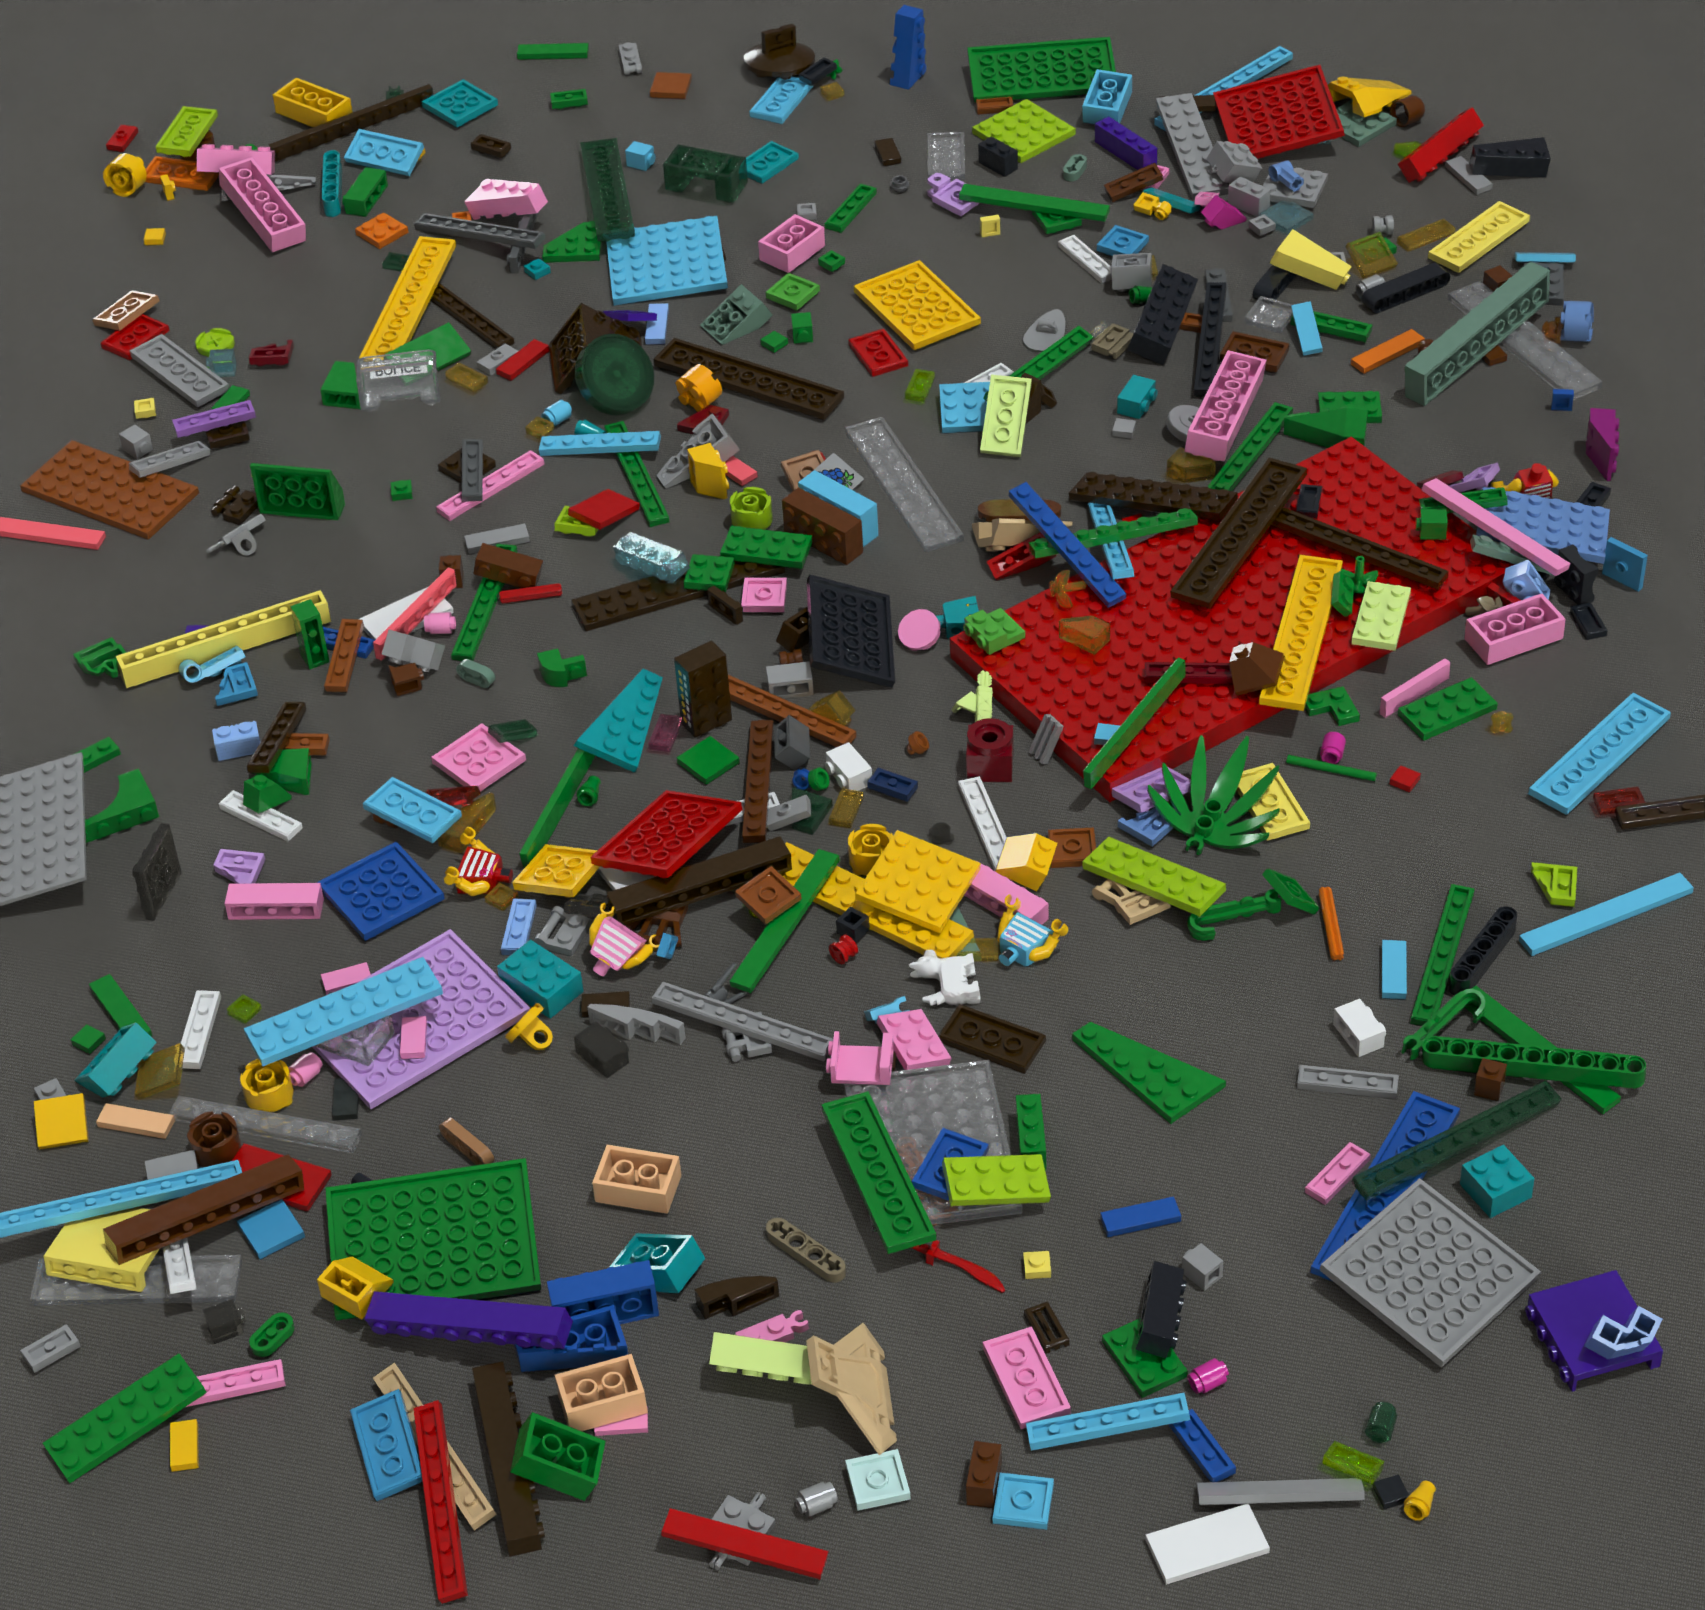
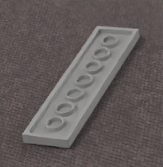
M1192 93L1156 98L1157 109L1191 198L1195 199V196L1200 191L1219 193V195L1228 194V184L1223 182L1217 173L1212 172V166L1206 159L1213 146Z

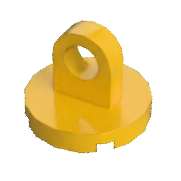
M536 1003L505 1035V1038L512 1043L519 1035L535 1050L547 1048L552 1042V1032L537 1017L544 1008L539 1003ZM534 1033H544L546 1037L545 1043L536 1042Z

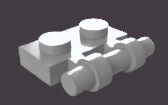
M723 1028L721 1031L723 1039L727 1041V1053L734 1062L741 1059L740 1053L742 1051H747L748 1058L772 1053L771 1043ZM742 1035L743 1039L736 1040V1036Z

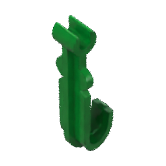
M1270 889L1262 897L1253 898L1247 896L1240 901L1234 900L1211 905L1201 916L1191 913L1187 920L1190 935L1196 940L1215 939L1216 932L1214 927L1199 926L1234 919L1238 916L1250 917L1255 912L1264 910L1271 914H1276L1281 911V898H1278V893L1275 889Z
M1471 988L1457 993L1414 1035L1405 1037L1401 1053L1404 1054L1407 1049H1411L1410 1060L1416 1059L1422 1049L1423 1040L1429 1036H1435L1468 1004L1475 1005L1478 1008L1473 1015V1022L1476 1024L1486 1010V1001L1483 994Z

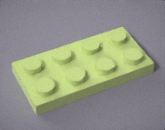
M991 374L980 453L1021 457L1032 379Z
M1368 581L1353 632L1352 644L1396 651L1411 588Z

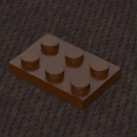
M1233 331L1220 353V360L1223 361L1229 350L1265 359V370L1277 373L1289 351L1290 343Z

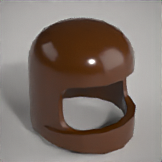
M1414 95L1394 101L1390 107V115L1397 118L1396 125L1400 127H1405L1419 121L1425 113L1423 101ZM1398 103L1404 105L1405 114L1408 117L1406 124L1400 122L1396 115L1395 107Z

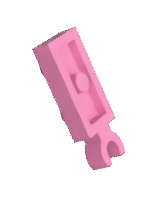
M798 1310L793 1312L790 1318L786 1319L781 1314L738 1331L735 1335L787 1342L794 1339V1332H805L809 1329L807 1320L797 1322L803 1319V1312Z

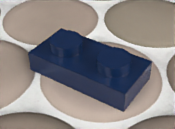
M877 768L867 781V787L908 802L918 788V781Z

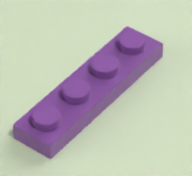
M247 400L174 419L172 422L179 438L256 418L251 401Z

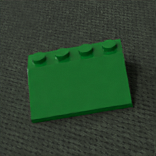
M258 463L250 464L260 514L339 520L345 507L343 489L331 470Z

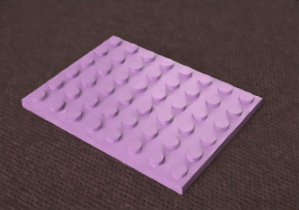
M451 929L361 980H366L424 957L442 986L443 994L313 1046L314 1050L346 1081L370 1109H373L513 1026L530 1010V1007ZM426 1016L425 1058L401 1059L402 1017Z

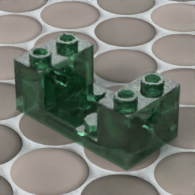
M678 144L663 163L665 189L682 193L693 177L715 181L717 200L733 203L748 183L746 157Z

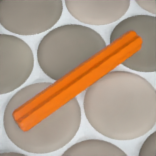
M1328 886L1321 887L1319 889V898L1330 956L1334 961L1342 960L1344 958V951L1332 889Z

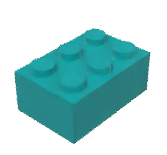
M531 939L497 966L498 976L531 1007L539 1003L544 1008L541 1013L549 1019L584 992L581 972Z

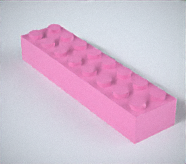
M1227 351L1188 430L1184 452L1195 456L1208 457L1215 461H1225L1263 381L1266 366L1265 359Z

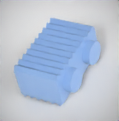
M256 721L243 722L239 725H231L230 727L221 726L212 730L218 761L252 755L261 742Z

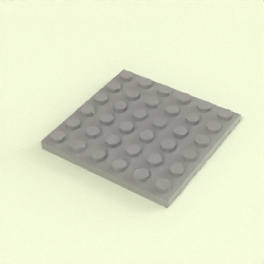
M1420 1178L1320 1266V1271L1441 1368L1531 1286L1541 1274V1271Z

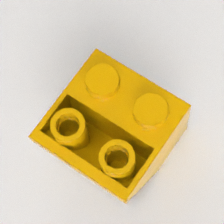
M711 443L687 449L690 482L696 492L720 499H727L729 483L725 474L728 473L725 461H721L718 450H714Z
M354 1257L332 1261L317 1279L321 1297L361 1320L366 1316L374 1291L386 1292L394 1282L390 1277Z

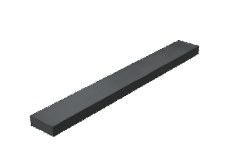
M424 213L414 223L415 228L418 230L536 249L546 238L544 232Z

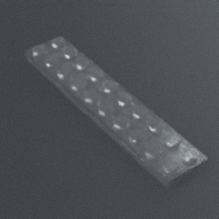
M1478 281L1448 293V300L1467 315L1471 309L1479 305L1493 291L1484 283ZM1526 320L1500 342L1502 346L1554 389L1574 390L1573 400L1602 388L1603 381L1529 320Z
M883 416L845 427L847 437L925 552L964 541V534Z

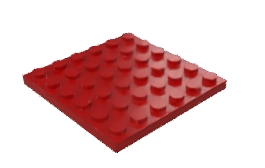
M1320 65L1213 92L1227 140L1231 143L1247 145L1252 155L1257 159L1345 136Z

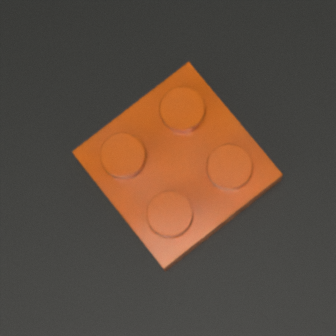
M384 212L355 228L357 236L379 249L409 233L408 226Z

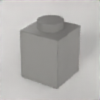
M133 425L119 433L122 449L134 458L139 459L153 450L150 434L137 425Z
M1202 1243L1194 1249H1189L1182 1258L1184 1275L1202 1290H1207L1223 1277V1260Z

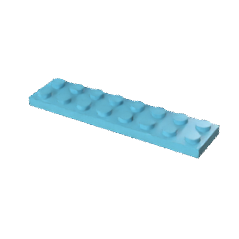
M1632 693L1530 786L1528 794L1567 815L1670 719L1671 712Z
M421 957L244 1028V1032L262 1066H266L443 994V990L424 957Z

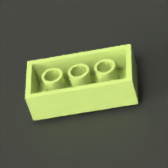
M714 1332L709 1364L717 1365L716 1371L737 1373V1369H742V1375L763 1377L764 1372L768 1373V1379L788 1381L790 1376L794 1377V1383L812 1385L807 1346Z

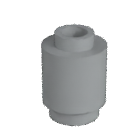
M1375 274L1359 281L1355 286L1357 296L1361 299L1366 290L1384 283V278Z
M820 1482L798 1491V1498L795 1499L799 1512L801 1514L805 1513L807 1517L832 1508L833 1504L838 1502V1497L831 1482Z

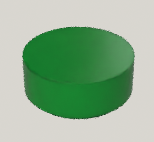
M818 767L809 772L808 782L812 789L821 791L829 786V775L826 770Z

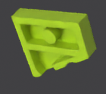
M1532 862L1531 873L1551 905L1575 907L1577 867Z

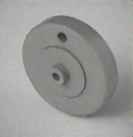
M1179 405L1172 408L1166 420L1168 430L1176 438L1186 442L1188 430L1199 408L1191 405Z

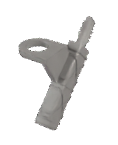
M259 514L221 537L218 543L208 548L206 552L210 553L220 546L224 547L233 542L239 553L251 555L255 552L257 543L250 530L266 521L264 516ZM243 539L251 542V550L246 551L241 547Z

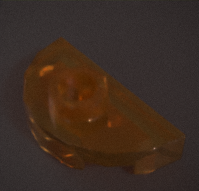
M1561 316L1555 317L1554 321H1546L1542 326L1543 337L1552 343L1560 344L1561 332L1564 329V324H1561Z

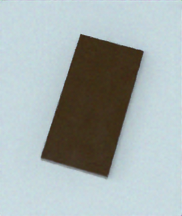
M961 1004L958 1005L938 1035L941 1042L947 1046L1024 1074L1046 1042V1035Z

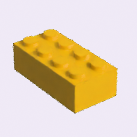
M295 78L272 94L276 113L311 127H316L353 113L349 97L299 78Z

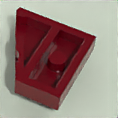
M293 339L287 340V345L280 347L273 343L251 349L249 355L250 365L264 366L266 364H276L281 366L289 364L294 348Z
M709 405L677 424V431L694 434L692 432L694 428L712 413L723 425L729 417V409Z

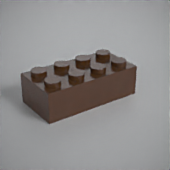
M799 487L782 499L784 532L812 535L813 542L811 547L845 565H848L863 553L862 520Z

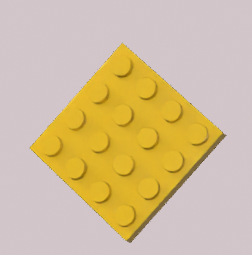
M897 830L855 893V899L941 933L980 871L981 863Z

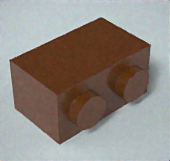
M974 1441L966 1483L967 1505L994 1508L1002 1465L1001 1444Z

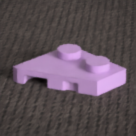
M1498 462L1477 468L1464 476L1461 483L1451 484L1450 487L1457 492L1474 488L1482 490L1483 487H1488V483L1494 480L1495 475L1500 471Z
M220 849L213 866L215 872L236 884L256 883L265 862L264 853Z

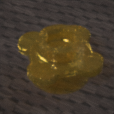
M1503 711L1492 714L1491 732L1495 734L1498 732L1510 733L1513 730L1511 721L1514 718L1513 714Z

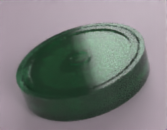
M620 334L599 336L582 349L576 360L575 378L577 386L585 400L602 413L609 415L628 414L644 404L652 393L654 370L651 360L637 342Z

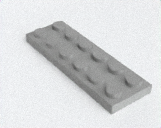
M163 334L130 350V355L134 360L196 407H200L221 396L229 389V384Z

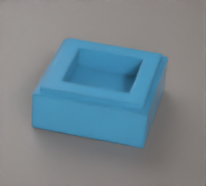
M663 933L656 955L671 959L678 937Z

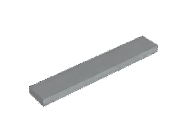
M1361 1478L1197 1483L1199 1505L1365 1500V1491Z

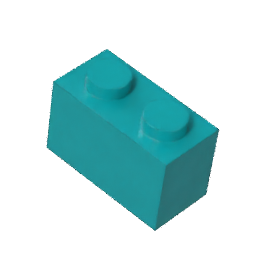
M1133 375L1117 397V413L1140 419L1144 412L1148 411L1150 403L1155 401L1158 390L1155 389L1156 380Z

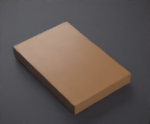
M131 291L93 319V323L95 326L121 330L160 300L158 295Z

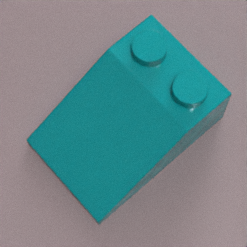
M636 1233L609 1267H618L649 1260L656 1291L679 1293L692 1275L697 1272L705 1257L692 1235Z

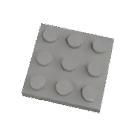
M1293 168L1304 179V184L1300 189L1293 192L1280 180L1272 181L1268 174L1263 187L1270 189L1271 202L1315 208L1328 180V173Z

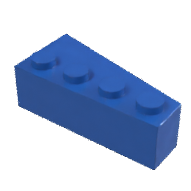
M903 5L895 14L894 37H897L892 50V53H895V60L891 63V70L894 71V77L890 78V85L909 90L926 72V49H924L925 18L923 17V9Z

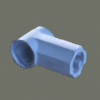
M1288 160L1271 165L1268 169L1272 181L1280 180L1293 192L1298 191L1304 184V179L1293 170V166Z

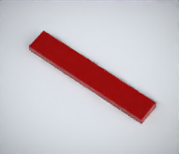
M671 1508L661 1531L662 1537L816 1579H821L828 1558V1551Z

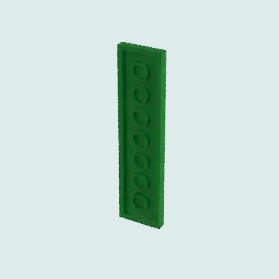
M869 1091L822 1104L824 1117L887 1254L936 1241V1232Z

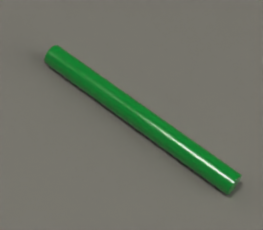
M1289 754L1286 760L1288 764L1374 782L1377 777L1375 772Z

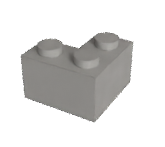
M388 630L382 655L389 656L388 661L397 664L416 663L417 668L421 667L422 671L429 672L430 669H439L445 645Z

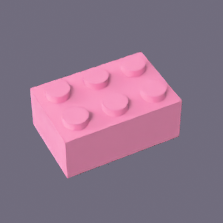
M794 214L758 241L759 260L790 273L825 246L824 227Z

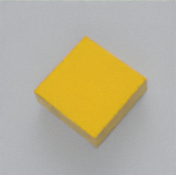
M165 228L146 229L144 244L163 245L166 236Z

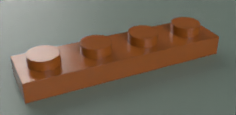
M341 620L324 685L327 692H347L364 628L363 620Z

